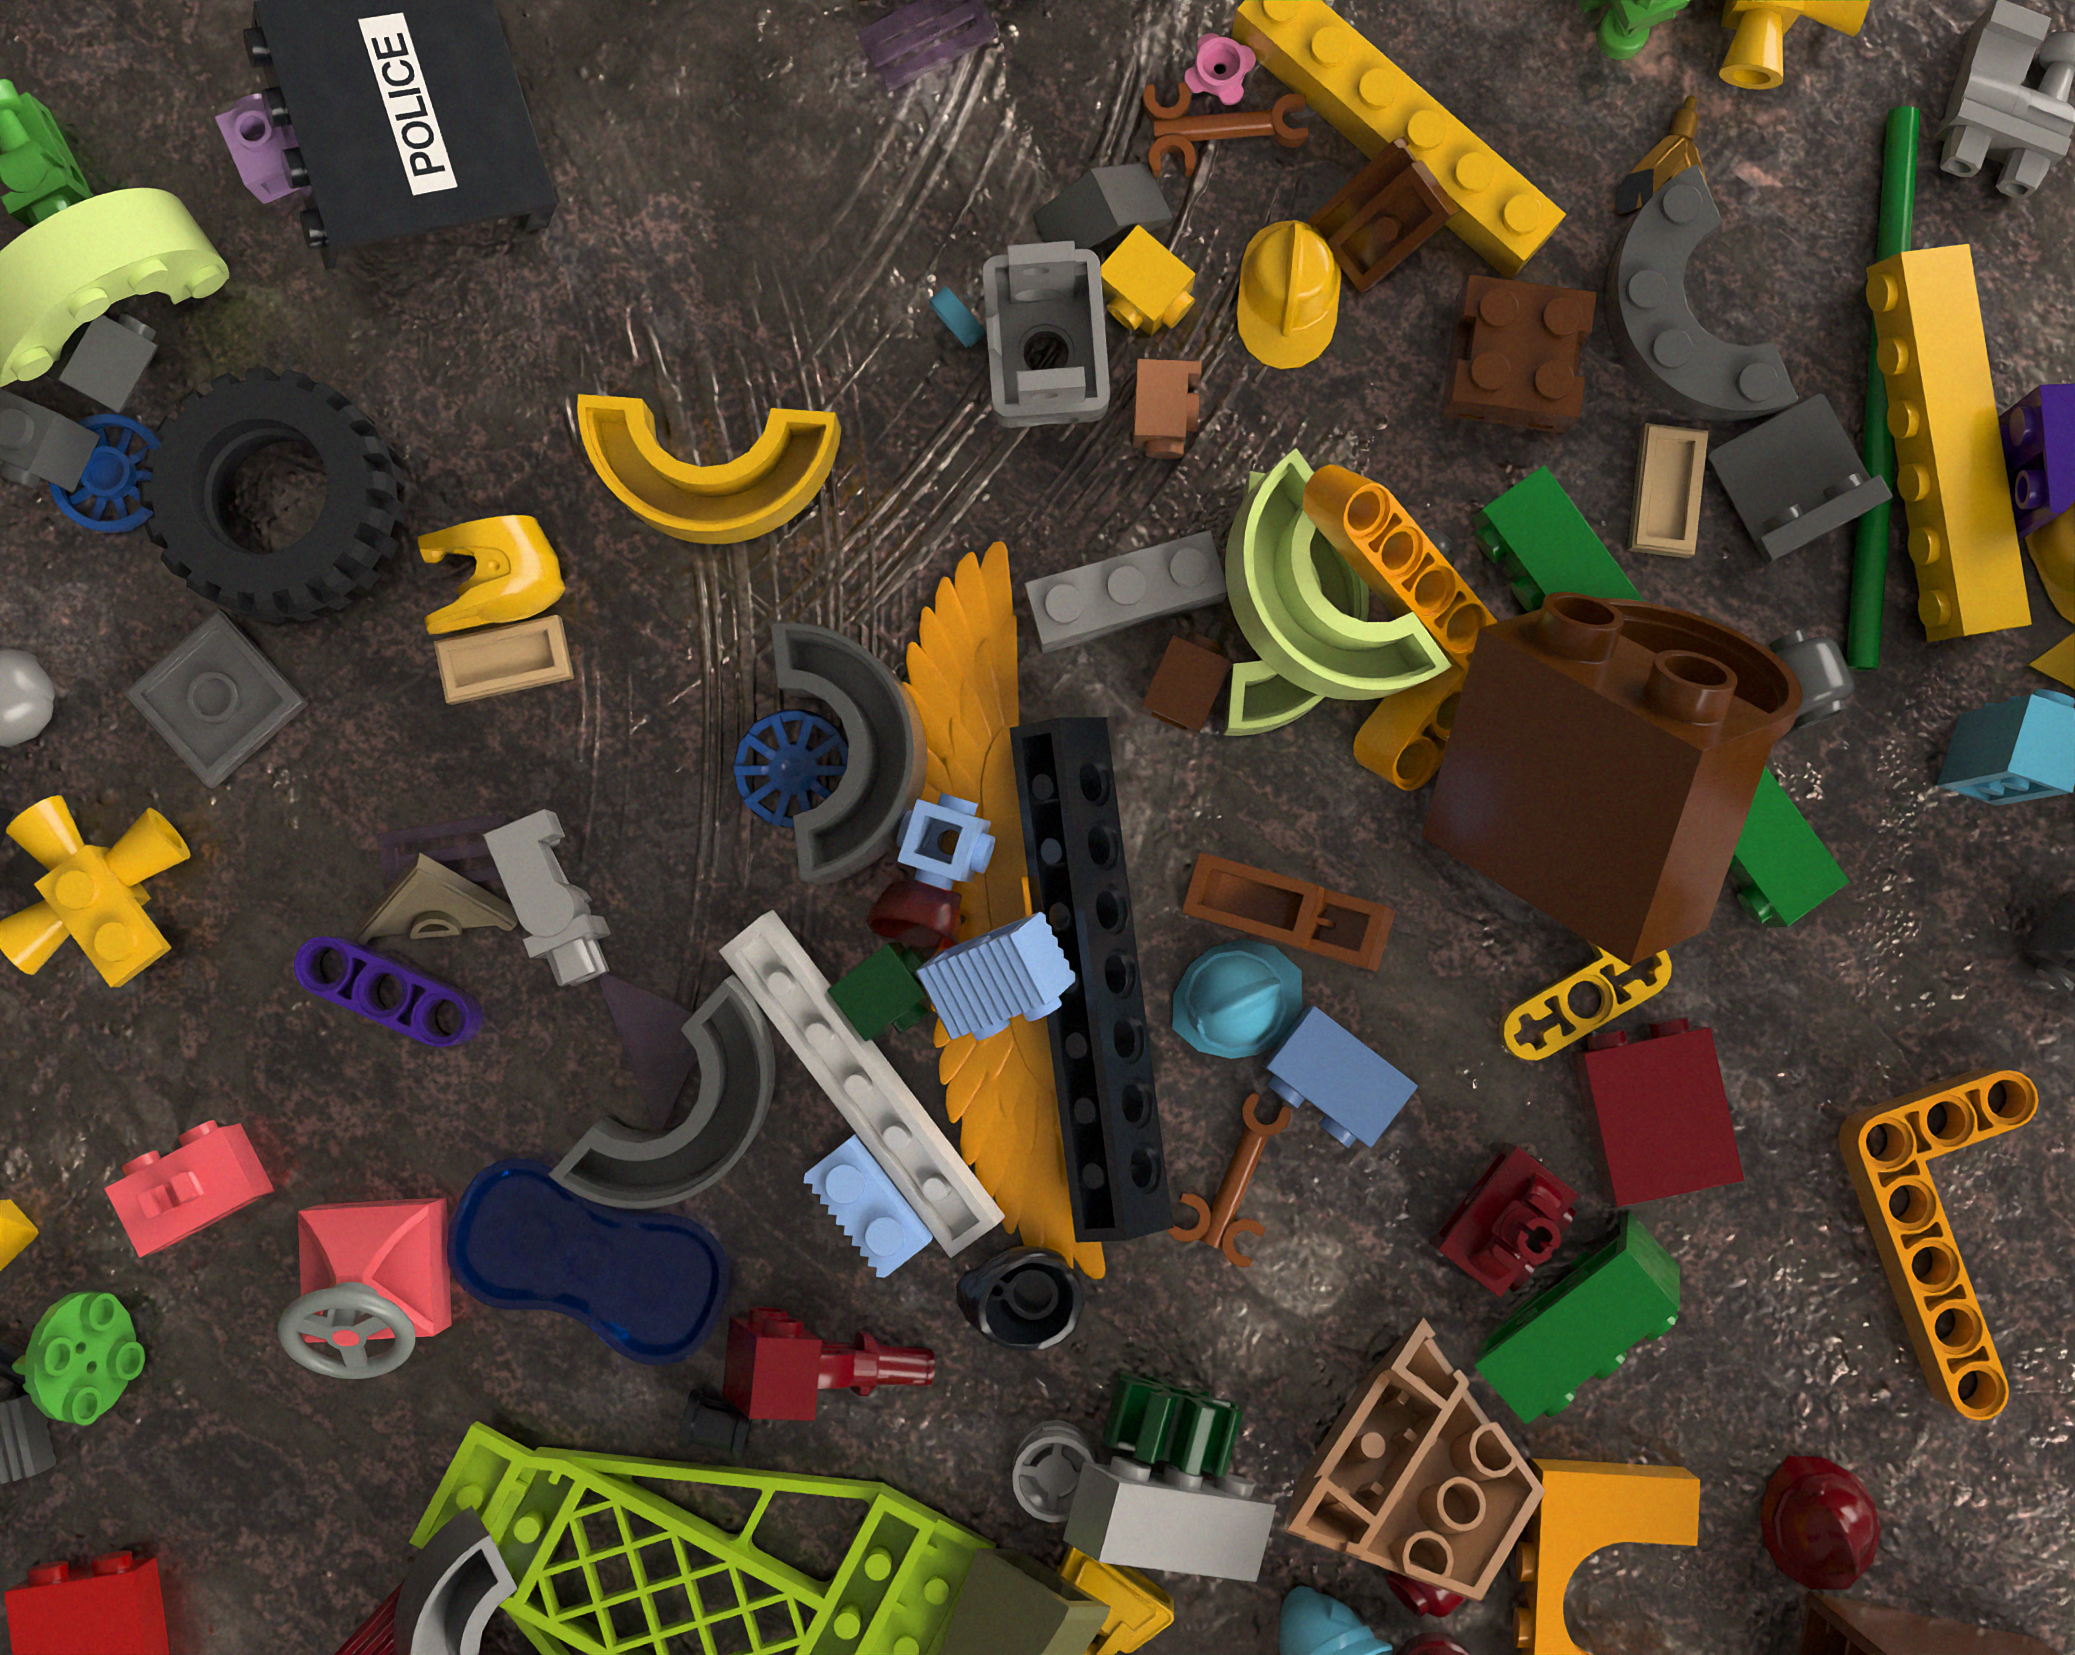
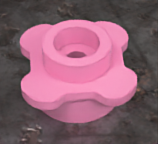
M1214 33L1205 34L1197 41V59L1194 66L1186 70L1184 82L1187 83L1190 91L1193 93L1205 91L1218 96L1220 102L1224 105L1236 104L1243 97L1244 90L1241 84L1245 74L1255 66V54L1250 47L1246 45L1241 46L1231 38L1219 37ZM1222 64L1225 66L1226 71L1223 74H1217L1214 71V67Z

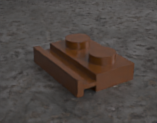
M1405 137L1392 141L1307 220L1311 228L1317 227L1327 240L1326 243L1332 251L1334 258L1360 293L1374 287L1460 211L1422 159L1417 161L1407 148L1409 142Z

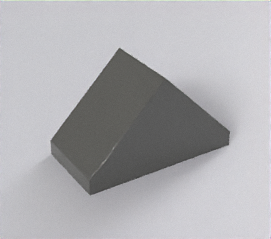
M1147 162L1090 169L1033 214L1035 223L1045 243L1074 241L1075 249H1089L1097 256L1118 247L1137 225L1149 233L1173 221V217Z

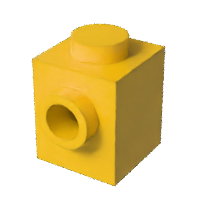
M1139 225L1131 231L1100 267L1102 294L1110 301L1106 307L1119 323L1131 331H1135L1140 327L1152 337L1163 323L1172 329L1195 302L1190 292L1193 289L1196 273Z

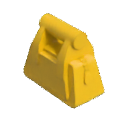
M1068 1545L1061 1565L1057 1566L1056 1573L1111 1606L1106 1621L1098 1631L1100 1636L1096 1644L1091 1642L1083 1655H1115L1119 1650L1127 1654L1132 1653L1173 1622V1597L1137 1568L1100 1563L1072 1545Z

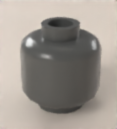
M1801 629L1782 636L1769 644L1771 652L1789 666L1800 682L1803 698L1795 719L1799 729L1815 725L1847 710L1848 707L1844 700L1854 691L1855 683L1834 639L1826 636L1809 639L1806 630Z

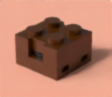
M1469 274L1456 298L1440 417L1565 434L1576 423L1581 414L1585 377L1578 376L1582 343L1592 331L1597 292Z

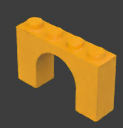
M1531 1458L1530 1470L1546 1492L1528 1520L1527 1542L1519 1541L1516 1548V1576L1519 1582H1525L1524 1607H1515L1512 1632L1514 1646L1522 1648L1521 1655H1595L1585 1651L1571 1641L1563 1615L1564 1594L1569 1579L1577 1566L1591 1553L1607 1545L1621 1542L1697 1546L1700 1479L1685 1467Z

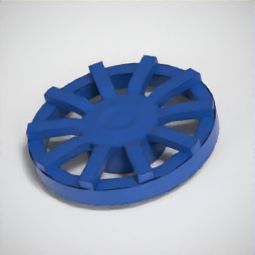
M99 414L80 420L77 424L91 431L94 430L96 434L100 435L98 440L99 447L94 448L80 478L84 488L68 498L64 488L49 482L51 494L62 512L81 526L105 533L131 531L134 527L149 519L154 512L141 506L136 512L129 515L124 497L129 494L140 502V490L135 487L136 481H152V473L137 470L136 465L144 461L147 449L158 451L161 442L147 427L126 416ZM117 426L124 428L116 448L110 447L105 427ZM136 432L144 438L148 445L128 456L126 453ZM95 494L97 495V500L91 517L88 518L75 509V507ZM108 500H113L119 520L102 521Z
M783 709L762 717L749 728L742 738L736 751L733 766L735 782L746 806L760 818L773 825L794 828L793 816L784 815L790 795H797L803 813L812 809L807 795L808 790L812 789L824 799L833 794L834 792L821 784L817 778L819 775H844L848 761V741L835 724L812 711ZM794 720L803 722L798 741L789 742L782 722ZM813 725H816L830 736L829 739L815 749L807 745ZM770 726H773L780 745L776 750L757 738L761 731ZM749 746L770 759L769 764L745 765ZM836 746L841 753L842 765H820L819 757ZM746 775H769L770 781L752 793ZM778 789L781 791V795L774 812L764 806L760 800L773 790Z

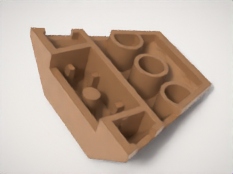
M1422 1317L1415 1322L1360 1382L1295 1483L1283 1531L1476 1602L1482 1600L1546 1491L1498 1422L1491 1423L1467 1389L1470 1382L1460 1369L1454 1370L1432 1339L1436 1335L1425 1318Z

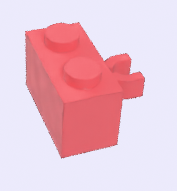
M215 1120L205 1122L178 1137L182 1145L178 1150L162 1158L158 1151L154 1150L120 1167L125 1177L104 1188L139 1258L162 1251L275 1191L241 1123L218 1128Z

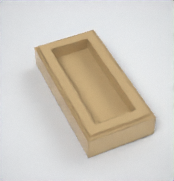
M1645 423L1641 427L1627 551L1681 558H1691L1695 555L1708 431Z
M559 615L434 641L445 700L450 705L574 679L563 622Z

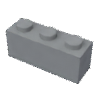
M1211 530L1024 583L1026 600L1042 654L1224 602L1228 594Z
M1118 1456L1112 1457L1110 1466L1083 1462L1063 1538L1065 1542L1100 1563L1257 1582L1276 1505L1252 1492L1254 1488L1252 1481L1229 1473L1224 1477L1216 1476L1215 1481L1203 1480L1202 1474L1183 1473L1179 1471V1468L1171 1464L1165 1465L1163 1474L1150 1472L1151 1467L1142 1462Z

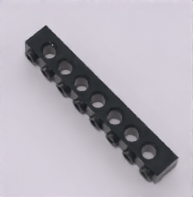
M1059 717L1011 727L1009 730L1033 914L1042 912L1046 915V923L1052 926V935L1058 938V947L1063 949L1064 958L1069 961V969L1075 972V982L1058 996L1062 1005L1046 1015L1076 1243L1126 1241L1168 1230L1174 1227L1107 717Z

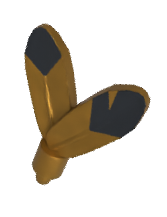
M1689 95L1686 97L1683 109L1675 111L1669 136L1658 143L1635 166L1620 185L1614 207L1618 214H1630L1643 208L1669 178L1672 179L1698 164L1706 182L1697 148L1693 143L1700 115L1695 112L1697 105L1696 96Z

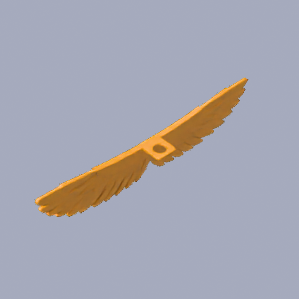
M1002 541L993 542L988 548L980 569L974 552H968L959 561L955 571V589L948 577L941 579L935 597V614L931 608L926 606L921 612L919 626L921 648L912 641L907 645L906 665L910 684L903 682V684L912 696L919 711L927 742V773L920 800L938 804L941 793H945L976 803L978 806L975 817L991 821L988 835L995 836L994 850L989 865L984 873L975 872L972 883L954 880L952 889L946 890L918 881L921 889L941 906L964 915L966 918L962 925L945 938L934 955L942 950L1033 915L1009 730L1011 727L1020 726L1017 617L1013 611L1008 551ZM955 830L947 832L942 838V848L949 855L954 854L960 836ZM931 1002V1010L935 1012L936 1010ZM1023 1013L1015 1017L1008 1018L1011 1023L1005 1029L980 1041H976L972 1032L951 1040L938 1017L933 1033V1043L936 1048H941L945 1045L939 1059L940 1082L943 1085L949 1083L946 1089L945 1101L949 1121L955 1123L961 1117L960 1147L962 1160L967 1166H970L973 1162L975 1163L976 1178L991 1198L995 1195L996 1205L1005 1215L1001 1220L1005 1232L1011 1235L1015 1232L1018 1224L1024 1246L1043 1247L1044 1244L1045 1248L1061 1253L1072 1269L1074 1257L1085 1274L1094 1280L1102 1279L1106 1271L1102 1243H1076L1047 1017L1044 1016L1027 1022Z

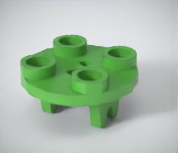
M83 1291L68 1294L49 1307L34 1328L26 1355L18 1358L12 1364V1369L18 1374L25 1375L26 1382L23 1384V1388L26 1392L30 1393L32 1402L46 1417L84 1426L93 1423L101 1414L111 1408L126 1388L128 1381L133 1380L140 1374L145 1362V1352L142 1345L136 1342V1334L130 1314L114 1295L105 1292Z

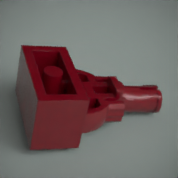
M1505 1142L1429 1241V1244L1489 1291L1501 1298L1507 1289L1515 1292L1521 1288L1533 1273L1536 1265L1548 1260L1552 1256V1251L1558 1249L1561 1243V1234L1567 1229L1576 1214V1210L1571 1205L1579 1194L1518 1146Z
M751 1307L749 1317L730 1316L722 1394L749 1419L815 1421L818 1389L850 1387L851 1391L858 1396H868L869 1392L873 1391L876 1385H932L935 1358L934 1352L930 1348L881 1345L868 1332H857L854 1343L820 1339L803 1327L802 1320L788 1318L789 1311L781 1308Z

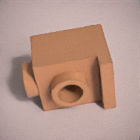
M1137 360L1132 448H1146V456L1151 458L1177 459L1183 457L1186 431L1197 432L1199 393H1188V388H1198L1202 361Z

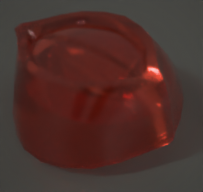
M892 883L884 889L871 907L866 919L867 925L875 934L920 947L945 950L960 943V903L962 894L924 883Z

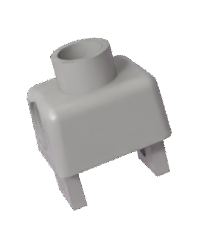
M1074 241L1008 245V254L989 258L985 262L982 272L992 405L995 420L998 424L1007 428L1043 424L1083 423L1100 420L1108 409L1110 384L1101 268L1098 256L1089 249H1075ZM1037 338H1056L1067 347L1068 361L1064 368L1031 370L1024 359L1026 346Z

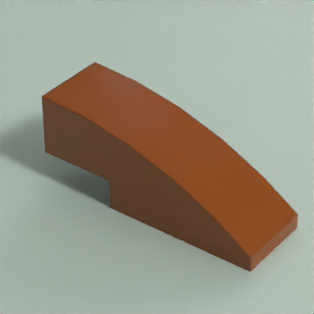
M1202 852L1199 853L1182 909V913L1377 973L1395 915V911L1385 905L1331 891L1320 885Z

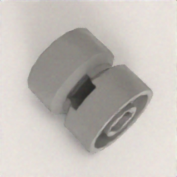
M1061 1420L1043 1421L1029 1428L1018 1441L1013 1456V1490L1021 1507L1033 1517L1050 1523L1068 1521L1083 1462L1096 1464L1095 1450L1088 1436L1074 1424Z

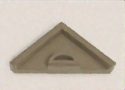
M419 853L355 925L352 940L360 945H364L371 937L410 934V939L461 935L463 928L494 925L505 931H510L518 924V918L511 904L424 854Z

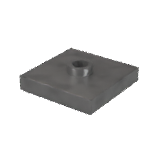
M220 608L212 613L123 693L206 787L209 788L218 786L309 704L232 617Z

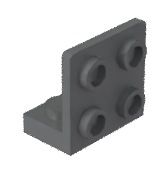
M1817 394L1712 450L1708 455L1712 468L1765 565L1878 507L1893 497L1881 474L1872 479L1870 478L1824 394Z

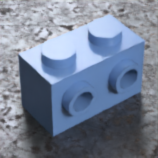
M1307 1005L1262 1064L1265 1069L1274 1075L1267 1086L1297 1109L1306 1099L1325 1114L1318 1125L1347 1148H1350L1356 1139L1371 1148L1418 1087L1417 1084L1313 1005Z

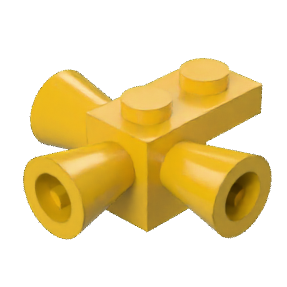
M1725 0L1721 27L1736 29L1737 31L1720 69V78L1731 85L1746 89H1771L1783 83V36L1800 15L1848 36L1855 37L1863 24L1870 0Z
M61 795L52 796L34 804L8 825L6 833L50 871L34 884L45 899L0 921V949L16 967L29 975H35L71 934L110 987H121L171 949V946L141 907L152 898L140 882L189 859L191 855L180 834L158 811L148 807L112 848L84 844Z

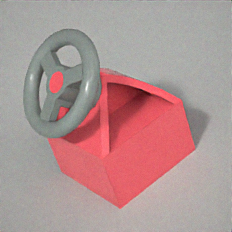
M447 1197L318 1204L298 1211L301 1296L284 1309L277 1326L278 1338L283 1349L297 1363L314 1372L336 1378L363 1379L376 1377L396 1369L409 1358L415 1346V1337L435 1336L452 1325ZM395 1338L394 1344L389 1350L373 1357H367L364 1348L367 1340ZM328 1342L332 1347L340 1349L343 1358L322 1353L307 1343Z

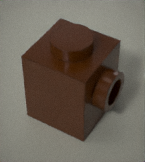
M1188 632L1185 640L1173 635L1139 712L1197 737L1232 663L1231 660L1220 656L1223 647L1215 641L1193 632Z

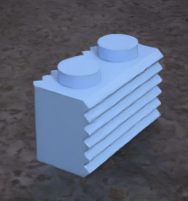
M1042 912L1035 913L942 950L916 970L951 1040L972 1032L976 1041L986 1039L1009 1026L1011 1022L1008 1018L1015 1017L1023 1013L1027 1022L1042 1018L1062 1005L1058 996L1075 982V972L1069 969V961L1064 958L1063 949L1058 947V938L1052 935V926L1046 923V915Z
M854 1134L805 1173L804 1183L813 1184L812 1193L821 1194L820 1204L829 1205L828 1214L837 1215L836 1225L845 1226L844 1235L853 1236V1246H861L860 1256L869 1257L868 1266L877 1267L876 1277L885 1278L932 1241L933 1234L857 1134Z

